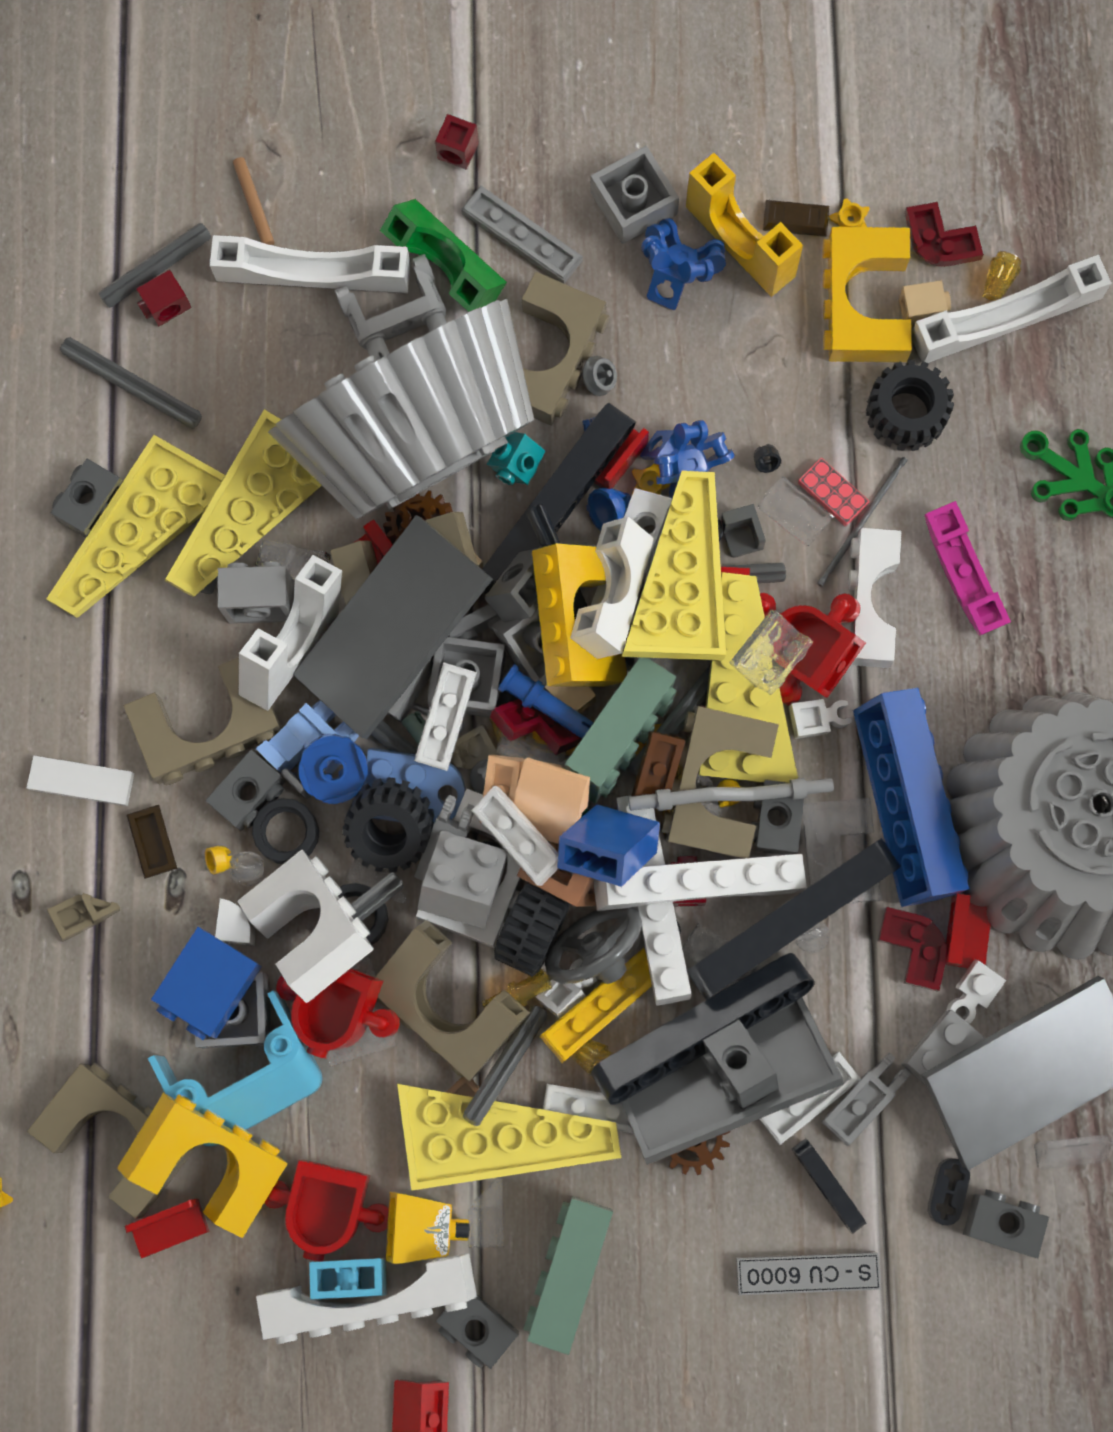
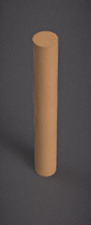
M236 158L233 160V165L261 243L273 246L275 241L245 158Z

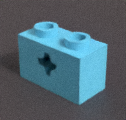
M385 1259L310 1262V1299L387 1296Z

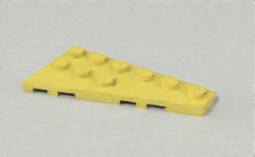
M265 409L263 410L164 581L195 597L218 577V568H227L228 564L234 563L322 486L268 433L281 420L280 418Z
M153 435L46 599L72 616L80 617L200 518L225 475Z
M681 471L621 657L724 660L726 656L715 472Z
M722 572L726 656L724 660H711L706 708L779 724L772 758L736 750H723L707 758L701 765L698 775L756 782L772 780L789 783L790 779H798L757 578L756 576Z
M397 1084L411 1191L621 1158L616 1122L494 1101L481 1124L473 1126L463 1118L464 1111L473 1097Z

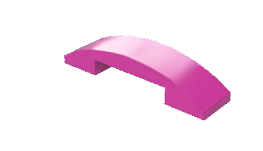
M956 501L924 515L942 568L963 611L978 635L981 636L1011 623L998 592H993L967 536L969 529Z

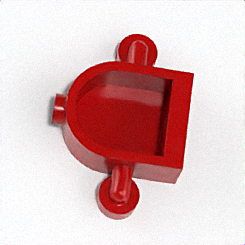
M843 593L836 596L831 603V611L828 615L814 607L799 605L791 607L782 613H777L771 619L768 626L770 630L768 636L773 659L778 665L788 671L784 677L778 679L784 705L790 706L801 699V681L828 698L865 646V641L841 625L843 622L850 623L856 620L860 614V603L852 595Z
M350 968L308 1003L288 986L283 976L277 981L276 990L279 996L286 1001H294L291 1020L296 1035L308 1046L306 1052L316 1057L326 1059L330 1050L345 1049L354 1045L361 1039L367 1026H369L372 1034L380 1038L393 1036L399 1029V1017L394 1011L379 1009L373 1012L383 984V980Z
M298 1160L292 1189L290 1190L286 1182L278 1180L264 1202L267 1207L272 1209L287 1205L285 1217L287 1231L293 1242L304 1250L303 1258L323 1262L325 1254L345 1246L354 1237L359 1222H363L368 1230L375 1233L382 1232L388 1228V1206L376 1203L368 1208H363L371 1175L312 1161Z

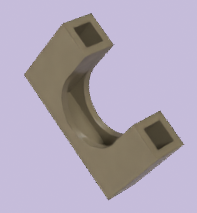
M535 271L522 297V310L524 313L559 328L565 334L570 345L566 356L553 368L544 371H531L523 368L534 418L552 426L556 416L559 418L563 416L568 405V400L565 398L569 389H576L582 376V371H579L584 360L587 361L592 357L596 346L593 340L597 332L601 334L604 332L609 315L606 314L605 301Z
M453 511L425 520L478 565L463 512ZM357 541L330 550L334 566L342 570L341 591L345 605L348 604L378 565L371 541Z
M239 657L218 666L231 698L232 715L225 730L212 740L193 743L179 738L172 727L162 699L155 692L123 705L151 777L158 784L171 785L177 783L184 778L183 774L192 770L196 772L208 770L215 765L214 761L225 756L227 759L241 756L246 752L245 748L256 743L260 745L265 740L269 741L282 729L273 705L267 711L239 695Z
M694 706L693 712L688 711L685 717L683 731L688 732L678 765L680 766L678 779H674L671 792L696 789V778L701 765L707 758L719 751L736 750L772 758L779 724ZM701 802L674 805L670 813H664L661 824V832L665 833L664 839L668 842L744 859L750 856L756 825L715 816L706 810Z
M426 920L414 928L376 975V978L383 980L377 1002L394 1011L403 1026L414 1030L424 1039L425 1045L432 1052L440 1054L450 1063L451 1069L457 1075L465 1077L470 1081L486 1066L530 1012L506 990H503L491 1000L474 1022L454 1024L441 1018L429 1004L426 995V981L431 969L452 945V942Z
M80 1063L27 1132L51 1152L63 1153L86 1122L99 1113L113 1111L124 1116L132 1124L138 1135L154 1108L147 1105L144 1109L134 1101L137 1095L123 1084H120L119 1087L115 1086L108 1080L110 1073L97 1063H93L92 1066ZM195 1149L188 1150L178 1160L157 1195L123 1177L108 1197L133 1218H142Z

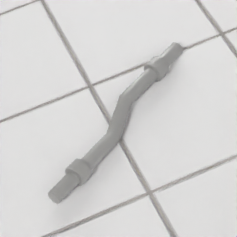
M805 778L790 779V782L785 784L751 788L708 787L671 792L670 789L656 790L655 794L628 797L630 811L657 808L658 811L670 810L674 805L708 801H758L791 797L792 800L807 798L809 794L833 792L834 784L832 778L806 781Z

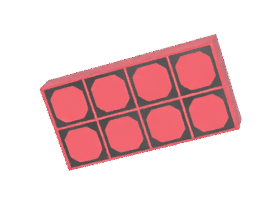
M822 457L798 481V484L845 527L870 502Z

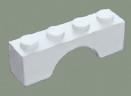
M629 517L607 522L602 526L595 552L605 572V595L600 604L578 609L570 637L596 659L623 653L654 540L651 535Z
M861 528L857 538H852L850 558H856L855 570H850L848 590H854L853 597L858 600L861 607L859 616L851 622V632L866 642L851 665L890 668L894 662L896 628L885 623L876 614L871 602L872 585L879 578L893 573L900 563L901 531Z

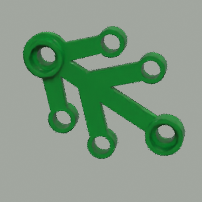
M1082 429L1074 430L1067 439L1068 447L1075 452L1078 467L1049 449V441L1044 433L1037 430L1030 431L1020 442L1022 455L1031 460L1040 459L1068 478L1067 480L1055 482L1045 480L1036 482L1031 489L1032 498L1042 503L1046 502L1051 496L1088 491L1097 498L1079 502L1074 499H1067L1058 509L1059 516L1065 521H1072L1080 514L1103 511L1108 517L1113 518V506L1110 503V499L1113 498V449L1102 448L1095 456L1096 466L1103 470L1105 485H1103L1094 477L1088 449L1089 435L1086 431ZM1073 437H1081L1083 439V444H1076L1073 440ZM1034 443L1037 445L1038 451H1030L1027 444ZM1101 455H1108L1111 463H1104L1101 460ZM1037 487L1045 488L1047 490V495H1039L1037 493ZM1064 506H1072L1075 514H1067Z

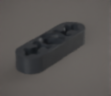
M805 1138L791 1148L846 1228L853 1234L867 1223L811 1143Z

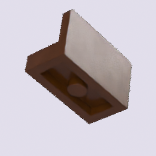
M649 731L631 797L655 794L656 790H672L685 744L684 739L673 733L667 735Z

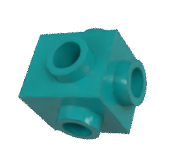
M515 432L506 437L508 441L506 445L492 452L486 465L497 472L495 477L507 485H513L514 483L528 485L531 478L535 475L537 467L546 451L526 434Z

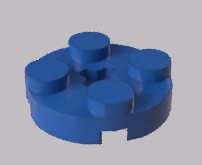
M337 734L324 735L313 740L303 750L299 763V778L303 788L312 797L314 796L316 799L328 804L343 803L355 797L364 785L368 774L367 760L360 746L350 737ZM334 760L336 764L341 763L343 769L339 770V777L333 778L330 773L325 774L323 768L328 766V761Z

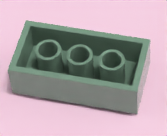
M640 657L565 763L564 769L590 777L588 799L595 804L601 796L606 799L618 782L616 780L620 774L618 772L620 768L624 771L629 768L631 762L636 757L635 752L639 747L638 742L646 743L649 731H654L655 729L654 725L658 720L656 716L664 717L674 701L672 699L677 692L673 688L676 676L649 658Z
M572 1196L570 1203L563 1201L556 1223L563 1226L560 1237L552 1236L545 1258L552 1261L549 1272L541 1271L534 1293L541 1296L538 1307L530 1306L523 1330L530 1332L528 1342L567 1355L570 1354L613 1214L611 1208Z

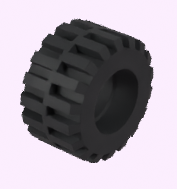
M908 360L905 366L899 361L894 363L892 370L887 367L882 371L881 376L877 377L867 401L866 416H870L867 422L870 429L876 428L874 436L878 440L881 437L886 439L884 445L891 447L892 443L897 444V450L904 451L906 446H910L911 451L919 449L921 444L924 447L931 445L933 439L937 440L941 435L953 411L954 402H951L954 397L953 389H947L950 383L947 377L942 379L939 377L941 371L935 367L932 371L927 368L929 363L922 361L920 366L915 365V360ZM904 393L913 394L924 402L927 414L920 418H907L896 411L892 398Z
M381 778L373 781L372 786L368 783L364 785L360 793L358 792L353 798L342 828L343 835L346 836L344 843L346 848H353L351 852L352 857L355 860L360 857L363 860L361 865L366 868L369 865H373L377 872H382L383 868H388L389 873L397 872L399 866L406 870L410 868L412 862L416 864L421 859L422 853L426 850L434 826V822H432L434 812L433 809H428L430 801L427 796L421 798L422 791L417 786L414 789L409 788L410 782L402 780V783L399 784L396 783V778H388L386 783H383ZM382 815L395 818L403 825L406 832L397 835L387 834L375 826L372 818Z
M528 882L519 893L495 945L494 959L531 977L536 975L542 968L559 934L570 903Z

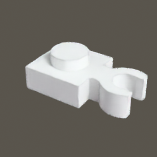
M824 699L792 703L788 708L795 739L828 734L831 732L829 724L836 728H844L852 722L851 718L841 719L837 715V709L847 707L848 701L839 700L829 708H826Z
M577 959L573 962L570 969L580 967L583 960ZM592 977L578 983L560 984L551 980L535 997L542 1006L560 1019L586 997L581 989L593 985L597 979Z
M975 959L956 985V988L963 994L960 998L950 1001L946 1011L952 1009L956 1012L958 1007L964 1006L966 1013L962 1019L970 1024L975 1019V1007L977 1004L987 1009L1006 980Z

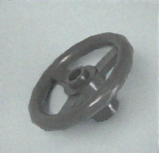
M633 907L595 910L574 922L558 937L547 955L545 968L548 977L560 984L578 983L592 977L602 980L605 984H610L620 979L627 969L623 956L638 939L642 927L639 911ZM619 918L606 932L593 931L583 939H578L582 933L595 925L610 919ZM626 929L625 933L622 935V937L620 938V940L616 943V939H617V938L620 936V934ZM565 951L580 954L584 961L576 969L563 970L559 967L562 954Z

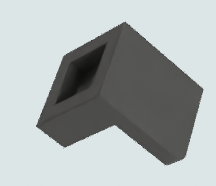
M754 504L722 513L720 521L732 558L763 550L766 540Z

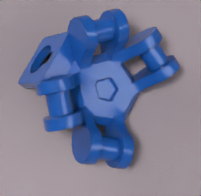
M665 218L659 222V225L652 224L646 229V239L642 243L641 250L645 257L649 259V263L654 270L647 299L675 310L685 284L694 282L695 278L699 282H708L714 274L719 273L726 266L725 245L721 240H710L704 246L697 249L688 247L681 243L677 225L671 218ZM665 280L672 282L670 287L673 289L674 294L671 298H665L658 293L657 286L663 284Z
M699 420L693 422L690 426L687 423L676 424L674 430L656 431L640 454V457L643 460H654V464H659L660 476L656 477L657 484H670L669 498H673L681 471L708 472L710 468L730 461L735 455L732 449H727L724 442L726 440L724 432L708 436L706 422ZM662 440V445L653 450L654 446ZM713 448L715 455L707 459L703 450Z

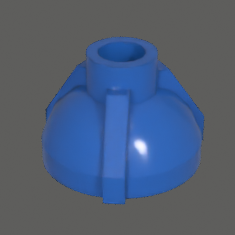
M613 488L593 490L589 494L586 510L589 512L590 518L597 529L601 531L604 523L624 518L631 496L626 492L624 493Z

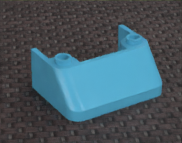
M274 990L267 993L283 1025L271 1031L264 1042V1050L271 1064L218 1093L208 1097L203 1086L192 1079H184L178 1082L166 1057L153 1055L148 1058L165 1094L174 1099L178 1094L185 1096L197 1104L195 1110L204 1114L208 1109L225 1119L223 1125L230 1129L236 1124L248 1130L312 1095L322 1084V1072L314 1056L306 1052L308 1046L296 1035L292 1025L291 1011L285 1000ZM205 1143V1144H202V1145H204V1146H217V1145H220V1144H216V1143Z

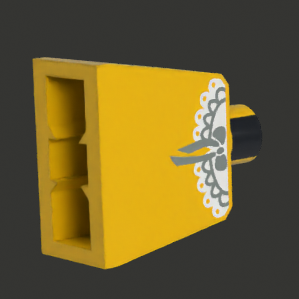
M390 1192L385 1261L399 1264L446 1257L449 1255L450 1240H468L470 1232L469 1220L451 1219L452 1206L450 1204Z

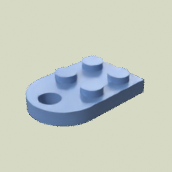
M375 748L368 749V774L364 785L368 783L372 786L373 781L380 778L383 783H386L388 778H396V783L399 784L402 783V780L410 782L409 788L414 789L417 786L422 791L420 797L427 796L430 805L428 809H433L434 818L432 822L434 823L445 803L439 797V789L442 786L450 785L456 789L458 796L455 808L449 819H453L456 816L466 787L461 773L453 764L450 763L448 771L414 761L416 754ZM382 815L373 817L376 819L399 822L398 820L390 816Z

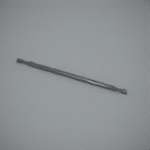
M905 457L900 459L896 469L892 471L826 569V573L817 582L819 586L823 587L829 574L833 572L850 547L852 538H856L860 529L864 526L899 474V470L906 464L908 460Z

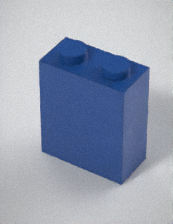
M597 804L559 837L557 868L622 887L657 854L660 822Z
M197 927L151 1000L159 1004L156 1011L166 1018L175 1021L179 1017L189 1023L186 1030L198 1038L204 1040L208 1035L217 1039L262 966L209 932Z

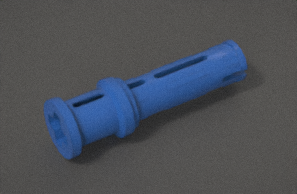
M514 664L498 690L501 692L507 691L521 700L523 707L531 708L533 706L583 739L594 722L544 690L543 682L540 680L535 682L520 672L519 666Z

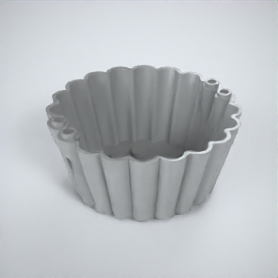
M508 299L497 300L482 308L479 307L458 319L447 322L426 335L403 345L377 361L373 355L354 365L356 373L347 379L342 373L325 382L324 385L327 390L280 420L268 433L355 519H359L387 505L388 509H391L494 452L495 449L508 443L506 437L534 420Z
M1079 691L1069 692L1061 699L1037 695L1028 699L1023 705L1022 710L1005 709L998 712L990 722L989 732L978 733L969 738L964 746L966 763L955 766L947 776L948 792L953 797L950 800V815L954 831L959 836V850L962 862L968 871L969 890L963 891V894L971 896L970 902L972 904L987 906V917L994 929L1008 934L1019 931L1022 942L1033 951H1049L1057 946L1066 957L1077 960L1088 957L1097 948L1102 953L1113 956V698L1105 700ZM1096 795H1103L1111 802L1109 813H1096L1097 811L1092 803V799Z

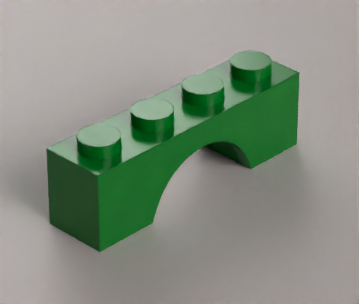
M416 199L393 205L380 231L396 246L407 247L408 252L418 255L425 254L427 259L439 266L447 275L451 284L448 294L470 312L497 300L507 283L497 272Z

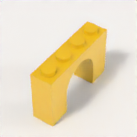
M712 153L689 172L686 208L715 239L721 240L724 243L725 249L772 297L796 277L803 244L781 222L763 236L745 218L735 200L734 186L736 175L715 153Z
M832 227L829 239H823L822 248L823 258L828 259V269L823 270V289H828V300L823 302V319H829V330H824L823 350H829V362H907L912 351L911 320L872 319L861 315L849 303L845 286L854 276L867 271H906L910 260V228Z
M553 544L532 551L547 686L604 687L622 683L627 676L625 657H621L622 653L596 659L570 638L575 623L573 603L577 589L579 587L592 588L606 584L603 565L595 552L596 547Z
M163 1093L117 1169L127 1180L157 1195L178 1160L188 1150L205 1143L223 1145L227 1154L226 1172L203 1213L215 1225L243 1238L288 1163L278 1156L280 1149L270 1142L262 1139L260 1144L251 1140L253 1134L235 1124L230 1129L223 1125L225 1119L208 1109L204 1114L195 1110L197 1104L185 1096L178 1094L174 1099Z

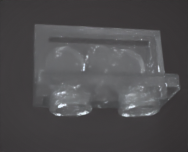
M771 609L729 663L755 687L771 695L784 683L787 675L795 665L805 657L813 641L808 636L799 633L780 613Z

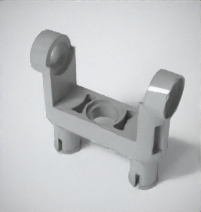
M425 254L412 258L413 268L417 276L416 281L423 297L365 320L354 293H350L346 285L334 290L345 317H348L359 345L367 349L369 356L373 355L376 361L390 354L385 344L386 340L423 325H427L431 332L447 323L445 320L446 308L434 283L435 278Z

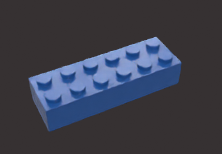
M919 687L881 693L854 709L853 713L885 844L901 865L899 869L893 872L902 908L938 901L969 890L968 871L962 862L959 850L960 840L957 832L954 831L950 815L951 804L945 795L942 783L943 772L937 763L934 751V736L929 731L926 719V704L921 698Z

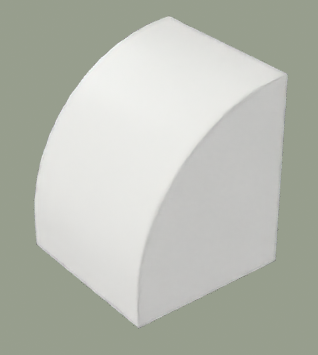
M220 899L215 937L228 944L255 946V927L248 920L242 908L231 901Z

